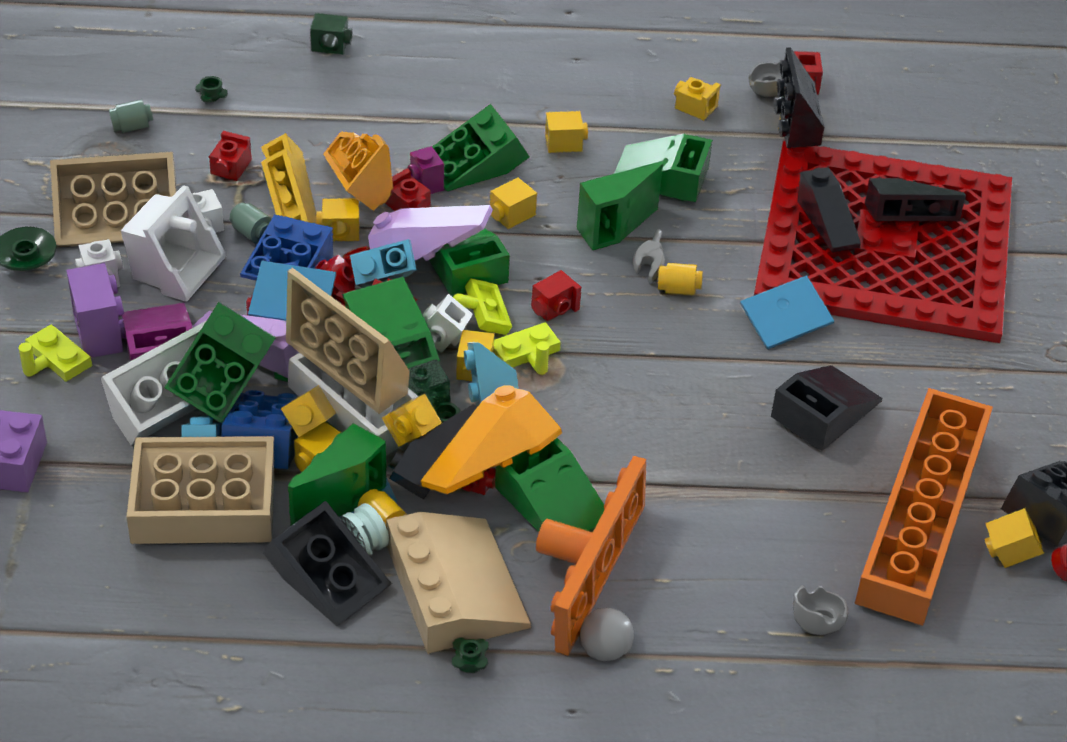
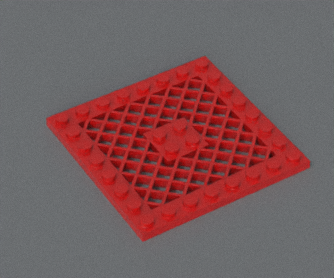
M783 141L754 296L801 278L802 276L799 273L806 271L810 275L808 276L809 280L831 315L1000 343L1003 333L1012 177L977 172L970 169L964 170L943 165L920 163L913 160L889 158L882 155L876 156L856 151L832 149L826 146L787 148L786 142ZM828 167L840 183L845 199L851 202L847 205L861 242L860 248L854 249V255L850 252L851 250L832 253L830 249L823 250L819 247L823 244L827 246V244L797 201L801 172ZM870 178H899L964 192L966 194L965 200L970 204H964L961 219L964 218L968 223L964 224L961 221H920L923 225L919 226V221H875L864 205L866 196L862 198L858 194L861 192L865 195L867 194ZM850 181L853 185L848 186L845 182ZM949 225L952 230L948 231L944 226ZM812 232L816 236L810 238L806 234ZM933 232L937 237L931 238L928 234ZM963 237L967 242L962 243L958 238ZM795 239L799 242V244L794 245ZM947 244L951 249L946 251L942 246ZM809 251L813 256L807 258L803 253ZM932 252L935 256L930 258L925 253ZM839 256L843 261L837 263L833 258ZM960 256L965 261L960 263L956 258ZM792 259L796 262V263L793 264V265H791V260H792ZM915 260L919 262V264L914 266ZM869 261L873 266L867 268L863 263ZM819 264H823L826 268L820 270L816 266ZM945 264L949 269L944 270L940 265ZM899 266L903 271L898 273L893 268ZM852 268L856 274L850 275L847 270ZM929 271L933 276L928 278L923 273ZM883 274L886 279L880 280L877 275ZM836 276L840 281L834 283L829 278ZM959 276L963 282L958 283L954 278ZM913 279L917 284L912 286L907 280ZM866 281L870 286L864 288L860 283ZM943 284L948 289L941 290L938 285ZM896 286L901 291L895 293L890 288ZM927 291L931 297L925 298L921 293ZM957 296L962 302L957 304L952 298Z

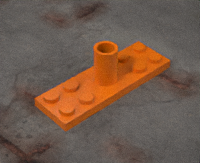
M633 456L628 467H623L620 470L617 488L614 492L610 491L604 504V512L593 532L550 519H546L539 530L536 542V551L538 553L576 564L568 568L564 581L565 586L562 592L557 591L551 603L550 610L554 613L555 617L551 628V635L555 636V652L569 656L580 634L584 619L591 613L645 507L646 459Z

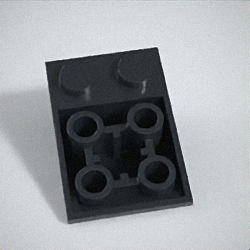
M791 47L786 48L784 60H780L781 79H777L778 97L774 98L775 114H780L781 118L779 120L780 137H785L787 148L821 146L824 123L815 84Z
M829 365L796 373L775 390L771 417L823 451L881 403L883 398L836 367Z
M1058 461L1018 475L1000 508L1007 514L1025 508L1036 527L1038 535L1056 547L1067 543L1066 461Z

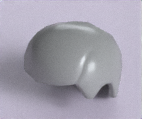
M780 61L777 64L773 62L759 63L753 67L749 74V84L752 90L766 98L778 96L777 79H781Z
M803 585L794 593L793 610L795 621L805 632L826 635L840 630L845 625L849 614L846 601L838 594L825 591L822 586H818L813 592H806V588Z
M611 607L599 608L584 619L580 629V643L589 656L600 661H612L629 653L632 648L634 629L630 619L622 611Z

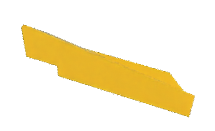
M285 133L261 146L266 157L265 160L261 161L275 213L284 217L316 223V210L303 152Z

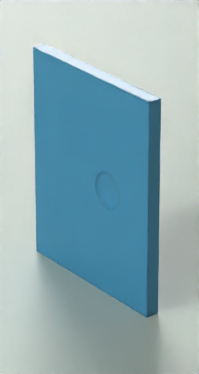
M261 261L248 316L286 321L288 270L294 268L330 296L332 295L336 272Z
M807 275L740 301L742 308L766 349L773 348L834 323L833 317Z

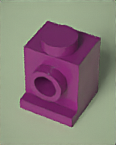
M430 146L410 152V165L407 166V169L411 171V176L431 190V194L444 191V163L433 147Z

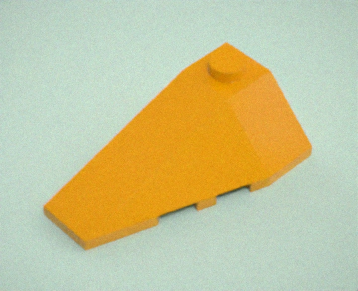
M340 132L323 155L345 190L375 211L379 205H383L388 200L393 188L389 146L382 137L376 134L370 137L364 133L358 136L353 132Z
M503 385L479 404L421 479V484L423 487L449 494L483 478V471L490 467L500 465L504 468L513 463L512 457L526 450L530 455L540 451L562 434L561 427L529 391L517 389L510 385Z

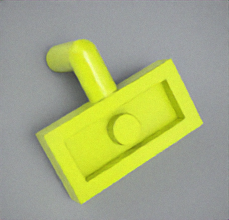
M470 278L465 286L467 295L458 293L453 298L465 308L473 309L480 330L507 335L512 328V324L498 285Z
M544 322L495 339L494 354L512 368L529 362L537 374L544 375L548 371L549 355L560 351L561 342L548 324Z
M52 324L25 339V343H21L18 347L24 375L28 377L49 367L67 382L92 367L91 357Z

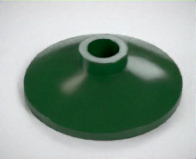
M18 227L9 230L0 236V265L16 271L39 268L54 257L57 249L55 238L48 231L38 227Z

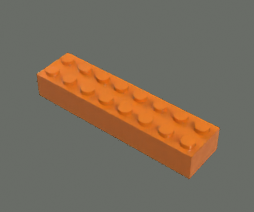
M928 388L861 575L854 604L922 626L924 625L993 409L992 406Z

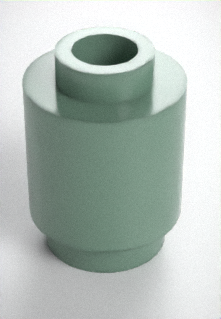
M142 99L115 105L116 108L109 109L114 132L122 131V133L148 128V122L153 121L150 104L144 105Z
M250 203L237 204L232 209L229 217L233 228L256 244H258L272 219Z

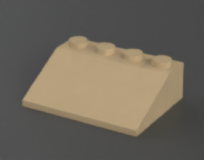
M173 152L50 160L56 246H78L110 239L111 243H124L121 230L155 194L173 197L177 192Z
M294 268L288 270L286 343L378 414L407 395L410 371L390 340Z
M274 436L135 437L127 508L130 543L271 542L273 531Z
M417 512L386 519V528L389 534L387 549L427 654L453 648V642L457 638H464L466 640L489 639L531 628L529 618L486 519L428 512Z

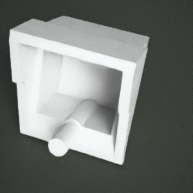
M183 185L173 197L155 194L121 230L133 279L160 288L162 295L187 302L226 258L225 251L213 227L207 225L188 186Z

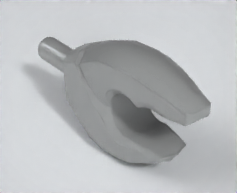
M660 229L655 230L652 241L647 240L637 248L633 258V267L636 274L640 272L642 265H651L648 278L650 283L658 277L659 266H664L665 264L663 247L659 242L662 235Z

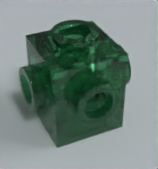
M437 359L408 368L410 371L408 388L417 396L425 394L433 408H437L443 402L451 403L450 380Z

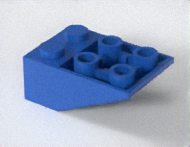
M274 214L242 269L240 277L256 281L261 261L314 269L320 261L324 259L328 261L333 256L332 227Z
M248 390L245 393H241L222 423L221 437L274 436V468L288 469L295 454L294 440L298 436L281 408L298 396L292 393H281L278 396L265 395L260 390Z

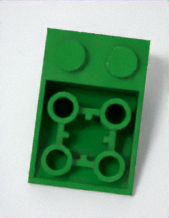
M489 104L432 146L444 163V188L447 192L506 175L530 157L492 104Z
M680 134L629 144L625 146L614 173L661 161L663 169L660 195L696 202L709 168L713 140Z
M661 161L580 183L577 230L592 251L620 243L658 210L663 169Z
M485 228L453 247L446 243L435 253V257L429 259L452 297L458 293L467 294L465 286L470 278L497 285L509 282L510 254L499 237Z
M404 277L342 294L348 310L390 340L409 369V375L431 369L440 362L430 329Z
M218 302L164 388L222 423L276 337L221 302Z
M354 423L343 433L337 434L329 447L322 453H318L301 474H297L291 479L288 485L290 525L295 524L325 501L340 517L348 512H353L358 507L360 498L367 491L372 489L382 491L387 486L386 441Z
M558 438L532 455L527 453L526 450L512 457L513 463L504 468L500 465L496 466L495 488L538 532L546 519L590 532L594 531L604 512V503L573 453Z

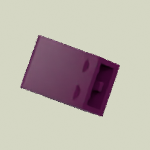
M184 303L126 311L124 315H121V318L124 319L125 339L130 361L193 328Z

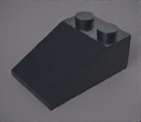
M326 501L271 540L263 551L265 557L284 581L336 626L340 625L392 584Z

